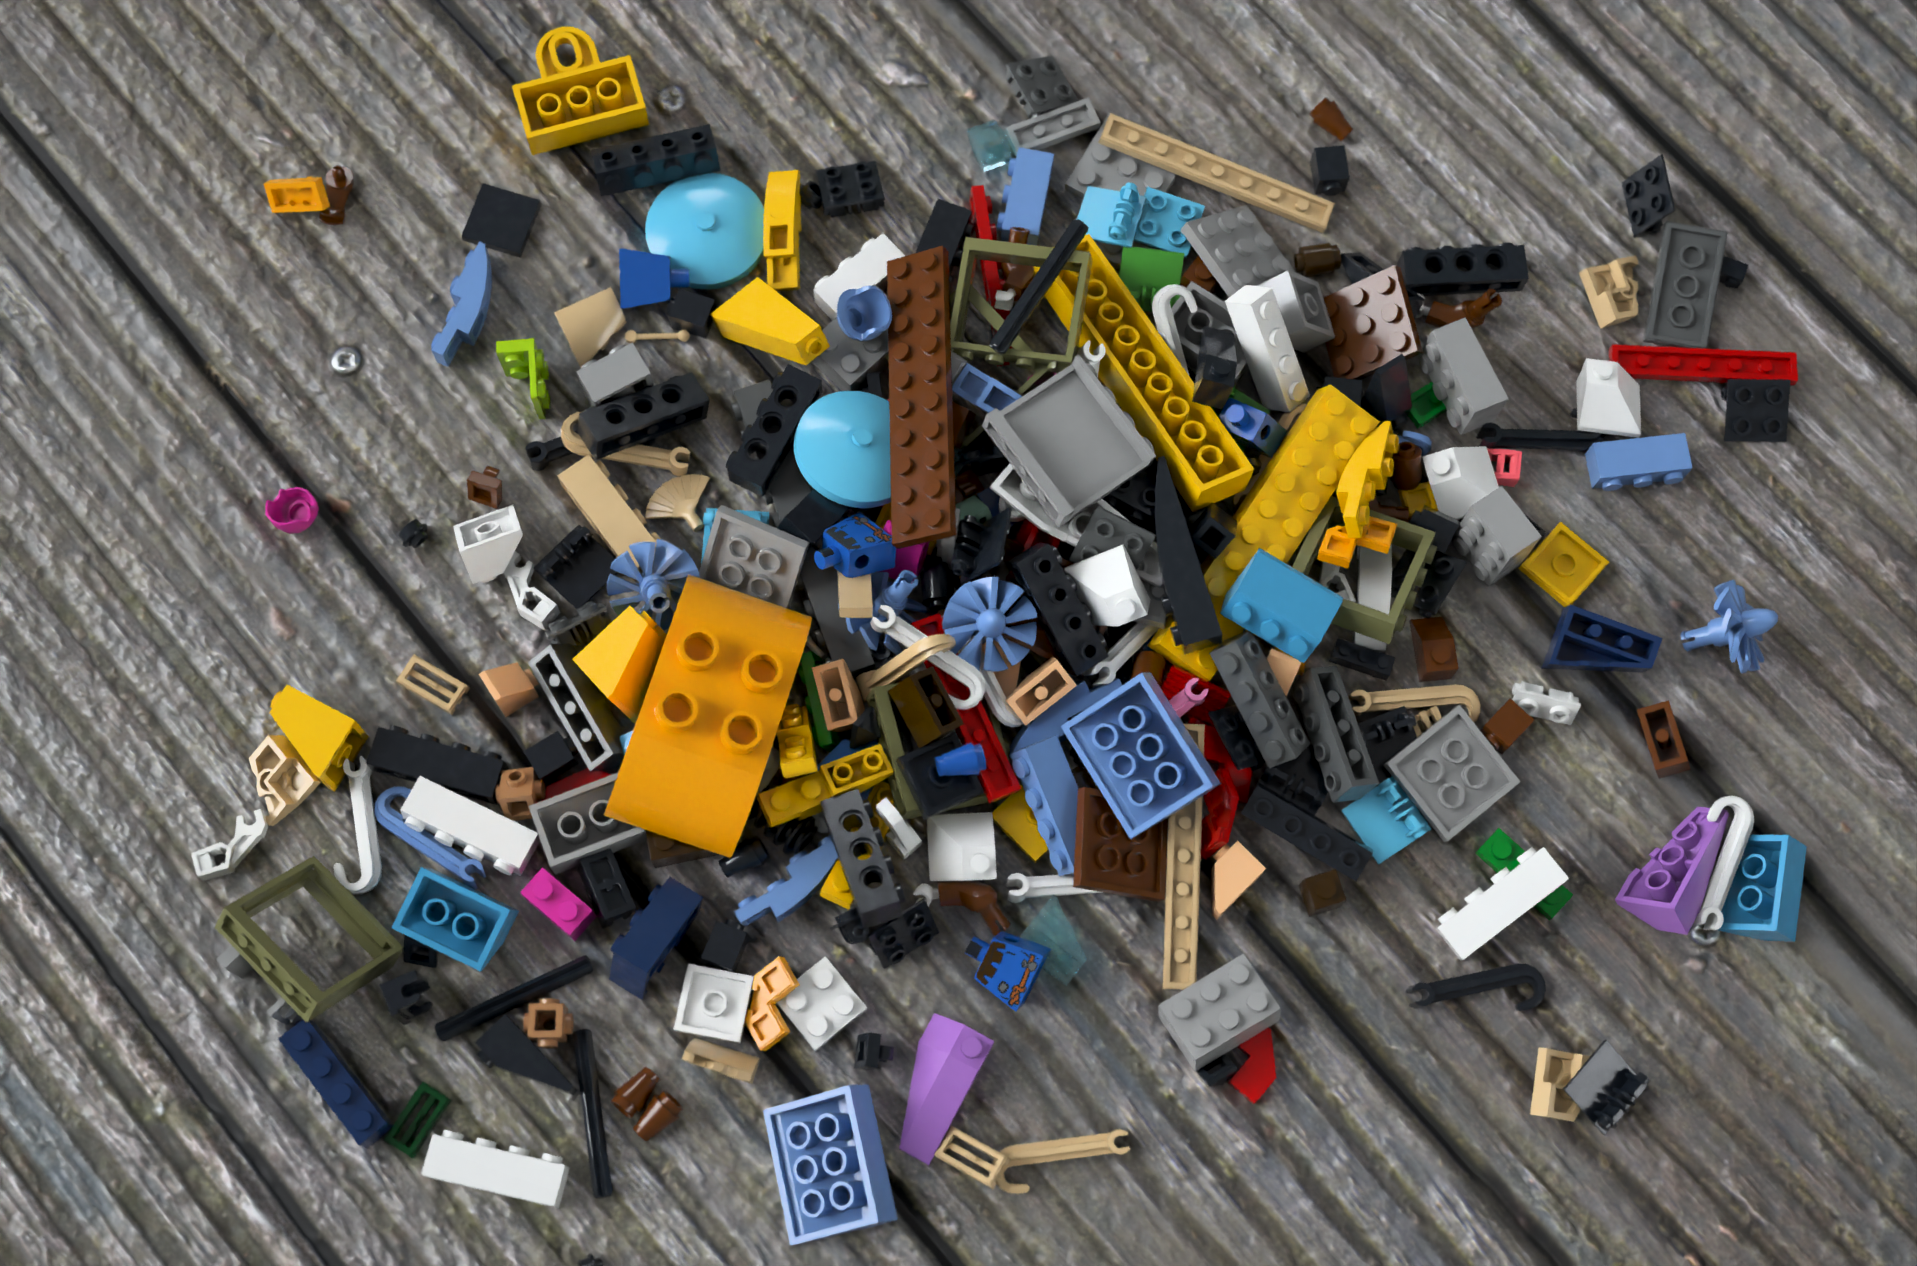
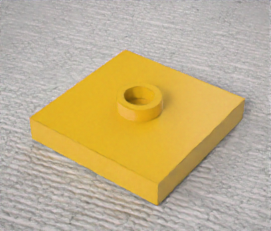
M1560 521L1518 569L1563 607H1567L1578 599L1610 562Z
M1021 785L1022 789L1010 795L992 812L993 821L1036 863L1049 850L1045 840L1038 832L1037 820L1032 808L1026 802L1025 791Z

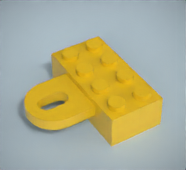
M558 27L546 33L536 48V61L541 78L512 85L532 155L649 125L646 106L631 56L627 55L600 62L592 38L583 30L575 27ZM570 44L574 48L576 62L573 65L567 67L559 63L556 54L558 46Z

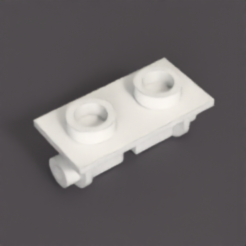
M1525 681L1514 683L1512 695L1514 697L1512 700L1527 714L1556 723L1572 725L1581 706V703H1578L1579 698L1573 696L1572 692L1550 688L1547 696L1543 695V686L1526 683Z

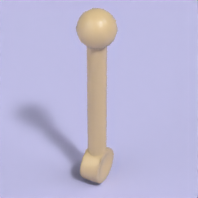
M629 330L625 333V339L628 343H635L637 340L679 339L682 342H686L690 338V333L687 330H681L679 333L637 334L634 330Z

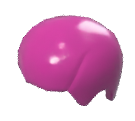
M300 487L286 490L280 489L278 496L273 501L267 500L265 504V515L277 529L288 534L305 531L318 516V501L309 490Z

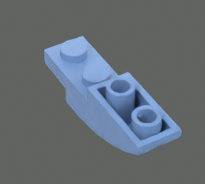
M481 242L478 243L475 250H471L465 259V268L461 275H457L451 283L450 294L455 306L448 312L447 324L443 331L438 332L432 341L431 348L436 361L446 367L450 365L462 342L474 346L487 316L492 289V270L488 251L485 244Z
M966 363L952 386V392L986 413L996 408L1001 411L1022 397L1017 392Z
M1115 678L1109 684L1095 686L1091 689L1088 688L1085 681H1076L1077 686L1028 725L1021 727L1009 746L1010 753L1057 735L1060 743L1065 741L1067 738L1060 726L1068 722V718H1074L1121 687L1120 679Z
M829 835L817 844L819 848L808 854L806 851H802L789 859L790 864L786 866V871L790 880L785 882L784 878L779 879L767 887L768 892L758 898L752 895L738 904L739 909L734 911L739 923L746 927L772 912L779 923L804 905L823 886L838 859L831 836Z

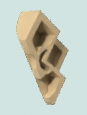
M1637 256L1619 258L1609 264L1589 267L1579 272L1600 329L1622 323L1638 315V302L1636 300L1638 281L1633 280V267L1638 265Z
M611 287L554 312L580 368L590 361L600 349L603 351L609 344L610 337L618 333L627 323Z
M268 735L249 758L252 772L257 777L256 788L259 797H264L269 815L265 819L269 826L276 825L296 809L321 783L285 735Z
M694 1038L685 1049L682 1060L752 1084L760 1058Z
M1539 1047L1530 1115L1574 1122L1581 1109L1567 1095L1563 1088L1591 1056Z

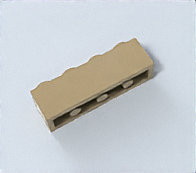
M588 454L557 475L561 486L614 556L617 558L628 551L641 574L643 571L631 552L629 545L636 542H656L657 539L661 538L656 532L650 534L644 527L647 521L637 508L631 510L627 505L626 501L629 498L619 484L613 486L608 480V477L611 475L605 465L600 460L595 463Z

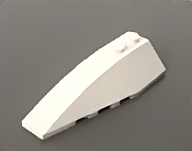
M1011 464L1005 468L990 486L991 490L1038 529L1075 547L1090 521L1092 512L1097 506L1127 520L1106 501L1101 499L1058 528ZM1153 541L1139 565L1137 573L1140 579L1159 588L1163 582L1158 561L1157 544Z

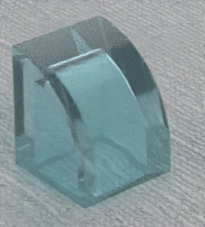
M995 120L966 129L974 155L983 171L1010 162L1011 155L1007 136Z

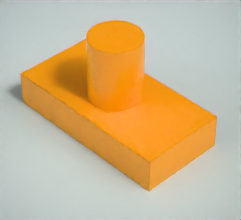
M308 176L306 178L272 179L264 183L272 213L324 211L330 207L322 177Z

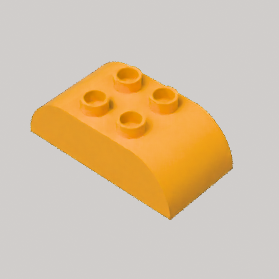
M688 574L604 816L731 858L760 785L803 654L812 617Z

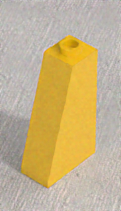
M759 277L755 278L710 314L724 338L803 365H808L830 347L818 323Z

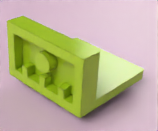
M534 338L496 341V354L506 377L524 379L530 375L531 400L539 420L546 419L545 409L551 408L549 390H546L545 380H549V369L547 361L544 360L543 349L537 348Z

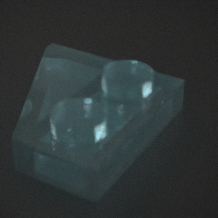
M1053 894L1020 937L1051 949L1042 969L1066 987L1087 961V958L1074 936V931L1060 907L1058 898Z

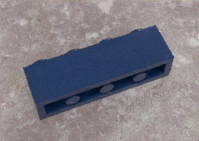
M302 1019L278 1038L359 1146L368 1149L389 1132L393 1126L392 1122L314 1021L310 1020L306 1023Z

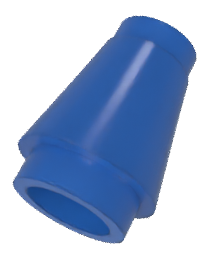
M970 742L935 757L939 777L945 775H979V771L986 770V759L981 744L973 745Z

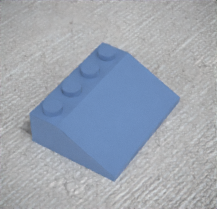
M1151 672L1140 673L1060 726L1130 839H1133L1221 785Z
M847 1085L763 1110L790 1246L898 1220L869 1085Z

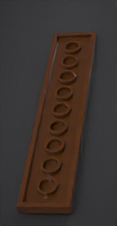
M944 246L887 261V293L892 310V321L888 328L892 545L897 549L956 536L948 251Z

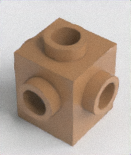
M533 767L502 770L501 782L495 788L497 803L501 805L504 816L512 821L533 819L528 806L540 802L541 799H545L546 795L544 781L538 780Z
M544 998L539 999V1003H529V1013L524 1014L523 1029L524 1034H528L527 1037L532 1042H537L538 1048H558V1043H567V1034L573 1033V1013H568V1008L563 1003H560L559 999ZM549 1020L556 1021L555 1030L546 1031L545 1025Z

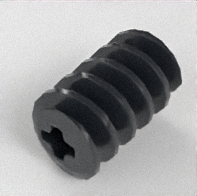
M770 786L764 788L760 793L767 791ZM757 795L747 820L755 818L754 826L757 829L765 826L763 833L766 837L775 835L773 843L776 846L784 844L783 853L785 855L795 852L794 855L799 853L815 836L818 827L815 826L806 830L805 827L809 819L797 821L795 818L770 828L757 800Z

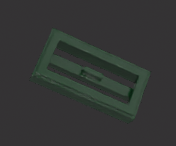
M422 1081L383 1140L414 1159L452 1100ZM426 1092L429 1093V1098L401 1140H396V1136ZM436 1100H440V1103L438 1104V1106L436 1107V1109L434 1110V1112L432 1113V1115L430 1116V1118L428 1119V1121L426 1122V1124L424 1125V1127L422 1128V1130L420 1131V1133L418 1134L410 1148L407 1147L406 1145L408 1144V1142L410 1141V1139L412 1138V1136L414 1135V1133L416 1132V1130L418 1129V1127L420 1126V1124L422 1123V1121L424 1120V1118L426 1117V1115L428 1114Z

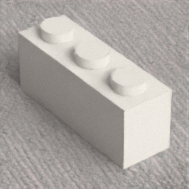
M884 233L876 239H869L857 255L853 258L847 257L844 259L836 272L830 277L828 275L822 277L817 282L814 289L815 303L833 321L837 317L839 297L844 291L859 289L863 286H872L873 284L884 291L887 289V261L904 257L905 255Z

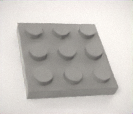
M1108 114L1065 183V190L1084 199L1087 186L1120 191L1126 183H1134L1137 186L1139 195L1144 196L1147 187L1167 193L1178 175L1099 144L1098 142L1109 117Z
M1247 205L1186 222L1181 228V232L1228 297H1231L1245 285L1258 286L1287 270L1296 273L1291 267L1290 262L1277 248L1272 237L1267 234Z
M721 505L716 511L699 575L702 579L789 609L810 542Z
M1460 705L1453 708L1384 764L1387 771L1443 842L1449 841L1520 783L1517 776Z

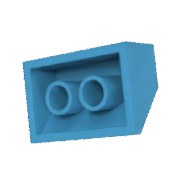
M1259 548L1226 593L1220 614L1295 659L1305 663L1323 639L1343 602V597Z
M1750 835L1721 912L1724 921L1718 931L1764 941L1795 942L1807 846L1790 835Z
M421 867L391 928L478 971H483L504 943L519 910L432 868Z

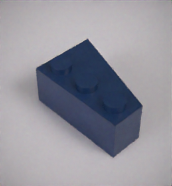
M1570 604L1561 612L1541 669L1643 673L1653 667L1663 638Z
M670 876L663 886L657 884L648 898L649 905L644 911L639 909L631 919L629 924L631 929L625 936L620 934L614 941L610 950L613 952L609 980L643 1000L648 992L646 990L648 981L655 972L660 973L665 966V963H663L664 959L674 946H678L699 914L703 897Z

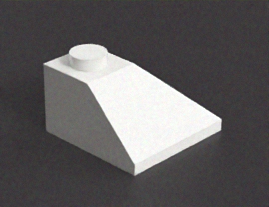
M1586 358L1577 379V430L1640 438V385L1618 362Z
M1486 446L1452 447L1422 457L1438 511L1456 520L1463 519L1472 505L1499 488Z
M514 505L453 526L459 552L472 584L492 581L497 575L504 573L523 536Z
M1124 544L1065 567V573L1069 574L1076 583L1077 591L1075 593L1079 601L1084 602L1092 614L1090 619L1092 625L1118 627L1148 614L1151 599Z
M992 812L940 814L927 819L929 881L997 879Z

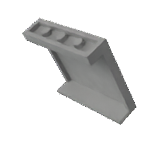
M1079 354L1075 356L1070 366L1001 411L996 408L986 414L982 424L984 430L1058 528L1150 467L1156 457L1152 443L1146 437H1142L1139 434L1132 417L1120 409L1116 404L1113 392L1108 387H1103L1097 379L1093 366L1087 361L1084 362Z

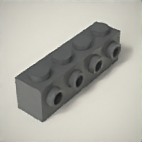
M1247 630L1224 640L1222 644H1219L1210 652V655L1268 767L1272 768L1297 758L1310 745V742L1254 634Z
M550 644L531 659L528 664L589 771L612 770L624 759L619 738L624 733L597 686L573 661V658L578 654L572 644Z
M1337 666L1310 668L1292 685L1294 699L1298 703L1304 720V727L1312 742L1315 758L1319 762L1324 776L1325 787L1329 791L1333 803L1359 800L1377 786L1379 781Z

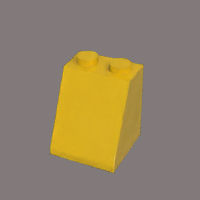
M629 606L573 658V661L602 693L636 724L667 634L645 611L638 614Z
M286 685L283 691H279L274 696L271 702L272 709L269 713L314 775L328 789L335 792L346 775L343 769L345 759L347 758L353 762L369 736L354 719Z

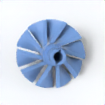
M657 539L656 542H636L629 545V548L643 572L640 574L628 551L618 556L612 562L610 569L631 577L639 583L633 584L610 574L607 580L608 596L632 591L639 592V594L634 597L612 600L610 604L616 614L620 615L627 607L631 606L634 609L641 601H645V605L637 613L640 614L645 611L652 618L653 611L656 612L655 622L664 631L670 628L674 616L671 607L675 612L688 574L700 578L699 571L694 560L685 549L681 550L666 540Z
M909 570L901 571L895 582H887L889 576L887 572L871 574L872 618L875 617L881 622L888 621L885 616L878 613L881 605L891 607L896 616L909 624L918 620L912 618L903 610L927 612L925 606L913 599L907 598L919 582L918 579L914 580L917 576ZM846 618L849 632L853 634L860 630L868 646L876 651L880 635L883 633H879L872 628L870 624L872 618ZM886 634L884 645L894 654H900L902 650L897 640Z
M985 577L972 582L969 581L961 586L948 601L943 615L942 630L945 629L944 634L951 635L956 642V646L950 651L957 654L974 635L975 637L958 656L974 666L978 671H980L982 644L985 642L983 670L998 672L1008 669L993 643L994 640L999 643L1012 666L1020 662L1028 654L1029 649L1005 639L1002 634H1007L1031 646L1034 645L1037 635L1036 622L1006 627V624L1037 618V612L1033 604L1025 595L1006 616L1004 615L1024 590L1013 583L999 580V577Z
M1735 580L1719 584L1714 588L1718 598L1714 604V611L1721 617L1711 619L1707 626L1681 632V640L1695 638L1693 641L1682 643L1683 647L1688 652L1711 644L1718 647L1729 645L1730 660L1733 663L1737 658L1742 674L1748 670H1760L1759 662H1764V656L1755 638L1763 641L1762 634L1774 627L1778 622V615L1773 610L1753 608L1747 604L1745 590L1742 586L1736 585Z

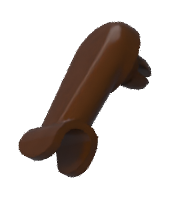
M336 165L326 174L325 191L330 207L320 211L319 216L320 221L325 224L340 225L344 223V206L354 185L353 173L347 167Z

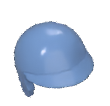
M871 285L844 291L839 297L837 304L839 327L849 338L858 341L872 340L881 335L889 328L892 321V310L885 293L876 286Z

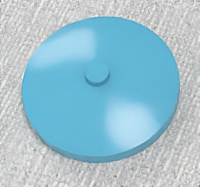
M707 173L676 180L662 190L649 209L645 227L649 252L670 256L671 269H689V287L718 289L732 285L752 272L764 255V207L757 195L748 186L727 175Z
M840 391L818 399L805 411L796 429L794 454L802 475L817 492L831 501L854 508H873L891 502L889 401L867 392Z

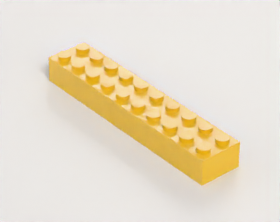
M1090 234L1085 235L1076 250L1090 252L1093 262L1079 347L1081 348L1090 340L1089 352L1093 355L1094 350L1101 343L1104 344L1105 355L1100 360L1099 377L1106 387L1113 392L1123 412H1127L1132 417L1139 434L1142 437H1146L1152 443L1156 460L1158 461V457L1165 456L1173 484L1192 512L1207 507L1212 502L1216 503L1246 490L1254 467L1210 406L1192 402L1195 383ZM1033 266L1034 276L1041 267ZM1061 270L1045 294V298L1066 329L1070 331L1079 272Z
M1331 384L1316 390L1233 515V518L1237 520L1235 538L1216 559L1208 554L1200 565L1222 632V642L1242 633L1245 629L1220 614L1226 593L1259 548L1284 563H1288L1338 487L1343 471L1353 453L1380 423V421ZM1169 615L1165 628H1159L1147 646L1171 664L1206 681H1210L1218 670L1210 652L1218 645L1184 655L1182 646H1175L1170 627H1174L1175 624L1172 615Z

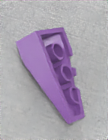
M1697 806L1672 831L1673 838L1662 849L1656 847L1649 854L1651 860L1641 870L1635 868L1629 874L1615 899L1616 903L1657 930L1687 935L1702 907L1729 817L1728 811L1722 810L1716 821L1709 822L1707 815L1710 808Z
M934 1013L918 1042L900 1150L927 1165L931 1163L994 1044L993 1040L964 1024Z

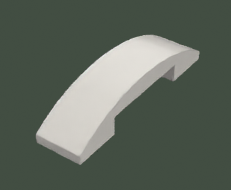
M1392 545L1388 554L1357 546V559H1359L1357 603L1389 614L1392 581ZM1353 631L1354 644L1378 652H1385L1386 643Z

